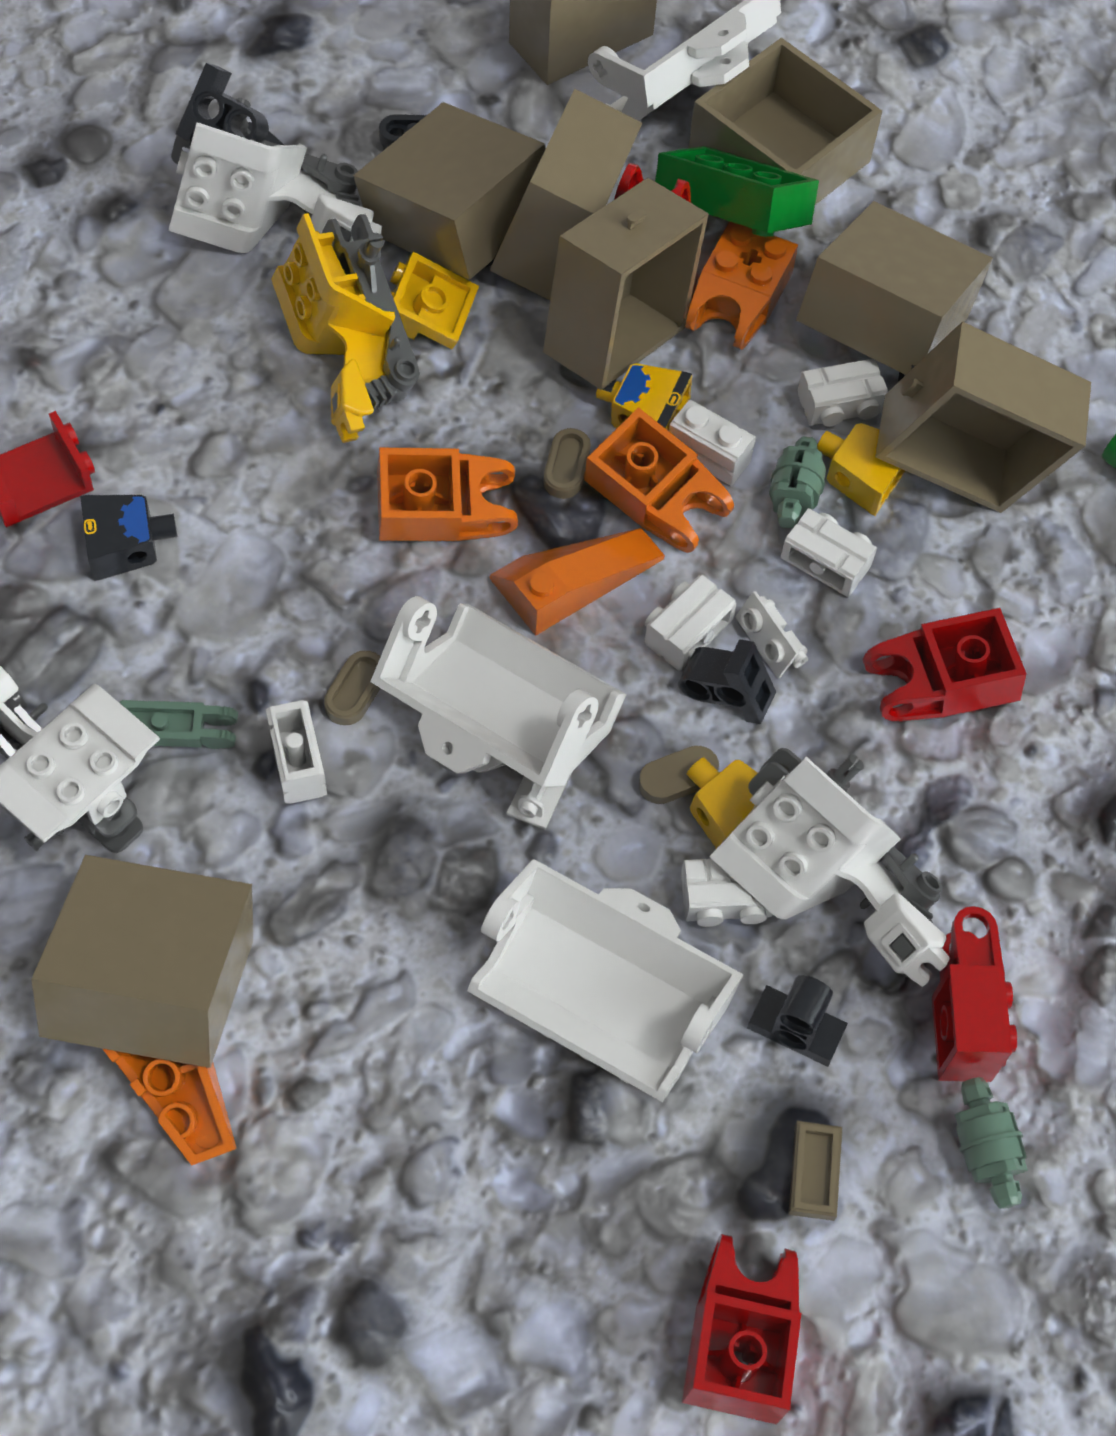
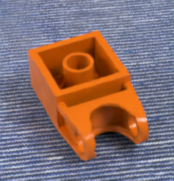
M729 221L702 269L689 307L685 328L695 331L708 320H726L736 329L733 347L741 350L744 349L763 324L766 325L791 278L798 244L775 235L772 237L757 236L752 233V228Z
M639 407L587 457L584 481L642 528L683 552H692L698 546L699 541L696 532L685 518L684 512L699 508L712 514L727 517L734 509L731 495L697 459L698 454Z
M379 447L377 468L379 541H463L498 537L511 533L518 526L517 513L501 505L488 502L482 494L512 483L515 477L514 466L510 462L499 458L459 453V449ZM502 472V474H492V473Z

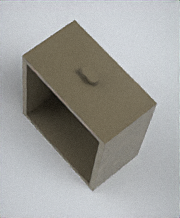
M510 0L509 44L545 84L549 85L587 67L589 55L602 46H607L616 53L652 36L654 33L657 0Z
M781 37L751 59L747 69L726 84L716 85L694 102L688 149L706 146L819 180L816 205L871 161L883 110Z
M574 88L490 271L550 300L560 235L606 206L642 122Z
M442 102L353 176L362 206L374 212L372 222L382 226L381 235L383 240L411 253L415 252L470 280L496 257L546 147L543 142Z
M647 178L560 235L543 353L602 390L628 371L630 365L639 363L685 329L709 214L650 178Z
M873 201L818 256L796 321L906 375L911 371V365H917L962 321L966 322L993 258Z
M962 321L885 394L875 457L1002 513L1086 446L1091 382Z
M85 855L31 979L39 1037L211 1068L253 944L252 884Z

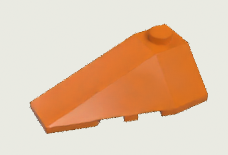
M642 528L524 555L490 574V580L536 636L664 560L665 555Z
M103 1049L109 1059L117 1064L131 1084L129 1085L135 1093L141 1096L158 1118V1123L191 1166L237 1149L213 1062L211 1068Z

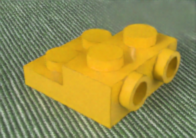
M412 252L405 264L400 261L398 262L389 281L396 285L391 293L407 337L414 340L417 334L421 333L453 349L459 340L479 286Z

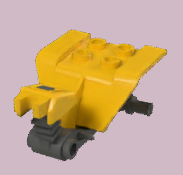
M306 213L302 215L296 228L299 237L284 265L277 266L271 281L296 348L305 354L344 355V367L331 386V423L336 426L342 443L356 441L359 437L357 432L364 430L365 426L362 416L372 414L376 407L380 409L383 404L386 406L391 401L405 399L418 381L420 372L379 260L381 257L380 249L385 243V240L382 241L383 236L379 233H373L365 214L358 215L352 225L353 241L347 242L344 240L336 219H329L320 234V232L315 231L310 215Z

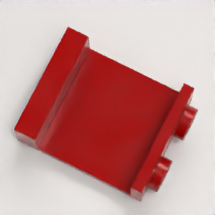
M56 411L48 413L53 433L0 454V517L6 528L94 490L90 474L95 473L93 463L86 451L79 453L76 447L79 444V440L71 423L63 424Z

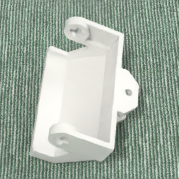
M727 0L737 4V6L645 70L620 59L611 48L607 46L600 47L588 57L590 72L601 85L624 95L613 104L609 105L606 103V105L639 121L691 83L698 87L726 84L749 67L748 43L777 23L776 16L781 14L780 0Z
M420 596L410 598L399 611L370 682L422 713L418 728L425 754L455 773H466L471 770L477 773H485L507 765L541 787L565 786L571 772L610 733L627 694L465 603L458 605L447 633L425 646L436 621L437 609L433 603Z
M533 859L499 895L487 913L481 933L494 939L497 943L489 959L471 979L467 991L503 1011L506 1015L535 1029L543 1036L577 1053L585 1060L591 1061L614 1074L622 1081L663 1102L679 1079L693 1052L698 1053L728 1008L743 974L678 939L681 930L670 909L650 898L627 888H603L597 894Z

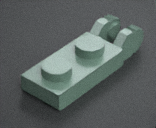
M120 701L122 706L159 736L160 740L153 746L202 747L204 745L211 749H229L235 746L236 735L232 731L204 729V722L213 726L235 725L238 720V712L234 708L204 705L202 702Z

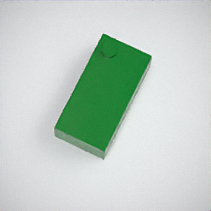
M706 146L658 154L655 182L671 191L675 188L678 179L688 181L690 184L691 203L709 215L752 228L754 235L772 237L776 231L812 225L819 180Z

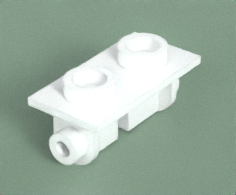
M753 591L735 618L750 640L755 642L759 653L777 679H779L791 664L798 668L808 661L806 656L807 648L800 643L792 630L784 632L783 629L787 623L776 609L773 600H767L765 596L760 597L756 591Z
M571 774L565 786L541 787L524 776L507 811V815L546 830Z

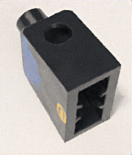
M143 495L80 496L87 557L94 581L154 564L157 561L155 540L178 537L174 513L151 517L147 498Z

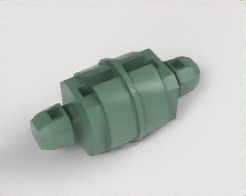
M803 436L796 441L795 446L786 447L777 460L776 468L772 471L769 496L773 502V511L777 513L778 523L782 528H794L808 508L813 510L818 505L820 495L823 493L826 467L822 461V453L817 448L816 439L813 437Z
M976 1077L962 1082L961 1093L963 1103L968 1105L969 1109L955 1114L957 1121L955 1128L961 1145L959 1150L964 1155L968 1172L972 1173L975 1183H992V1187L989 1190L994 1203L1000 1209L1020 1205L1022 1200L1019 1181L1014 1180L1013 1176L1025 1173L1028 1169L1025 1162L1027 1155L1021 1139L1023 1134L1018 1129L1014 1113H1010L1008 1103L990 1102L994 1097L988 1083L983 1078Z

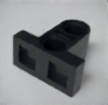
M206 63L176 131V135L192 142L196 123L198 122L261 143L268 135L269 126L266 117L262 113L224 93L232 73L219 66ZM216 99L219 104V112L212 119L208 113V107L210 102ZM248 116L252 121V131L245 137L241 132V123Z
M739 639L734 651L709 647L696 648L678 682L679 689L686 696L701 702L740 708L746 722L756 724L762 723L776 694L774 685L755 642Z
M798 975L788 995L766 985L747 1029L828 1067L848 1023L826 1013L833 997V991L829 986L811 976Z

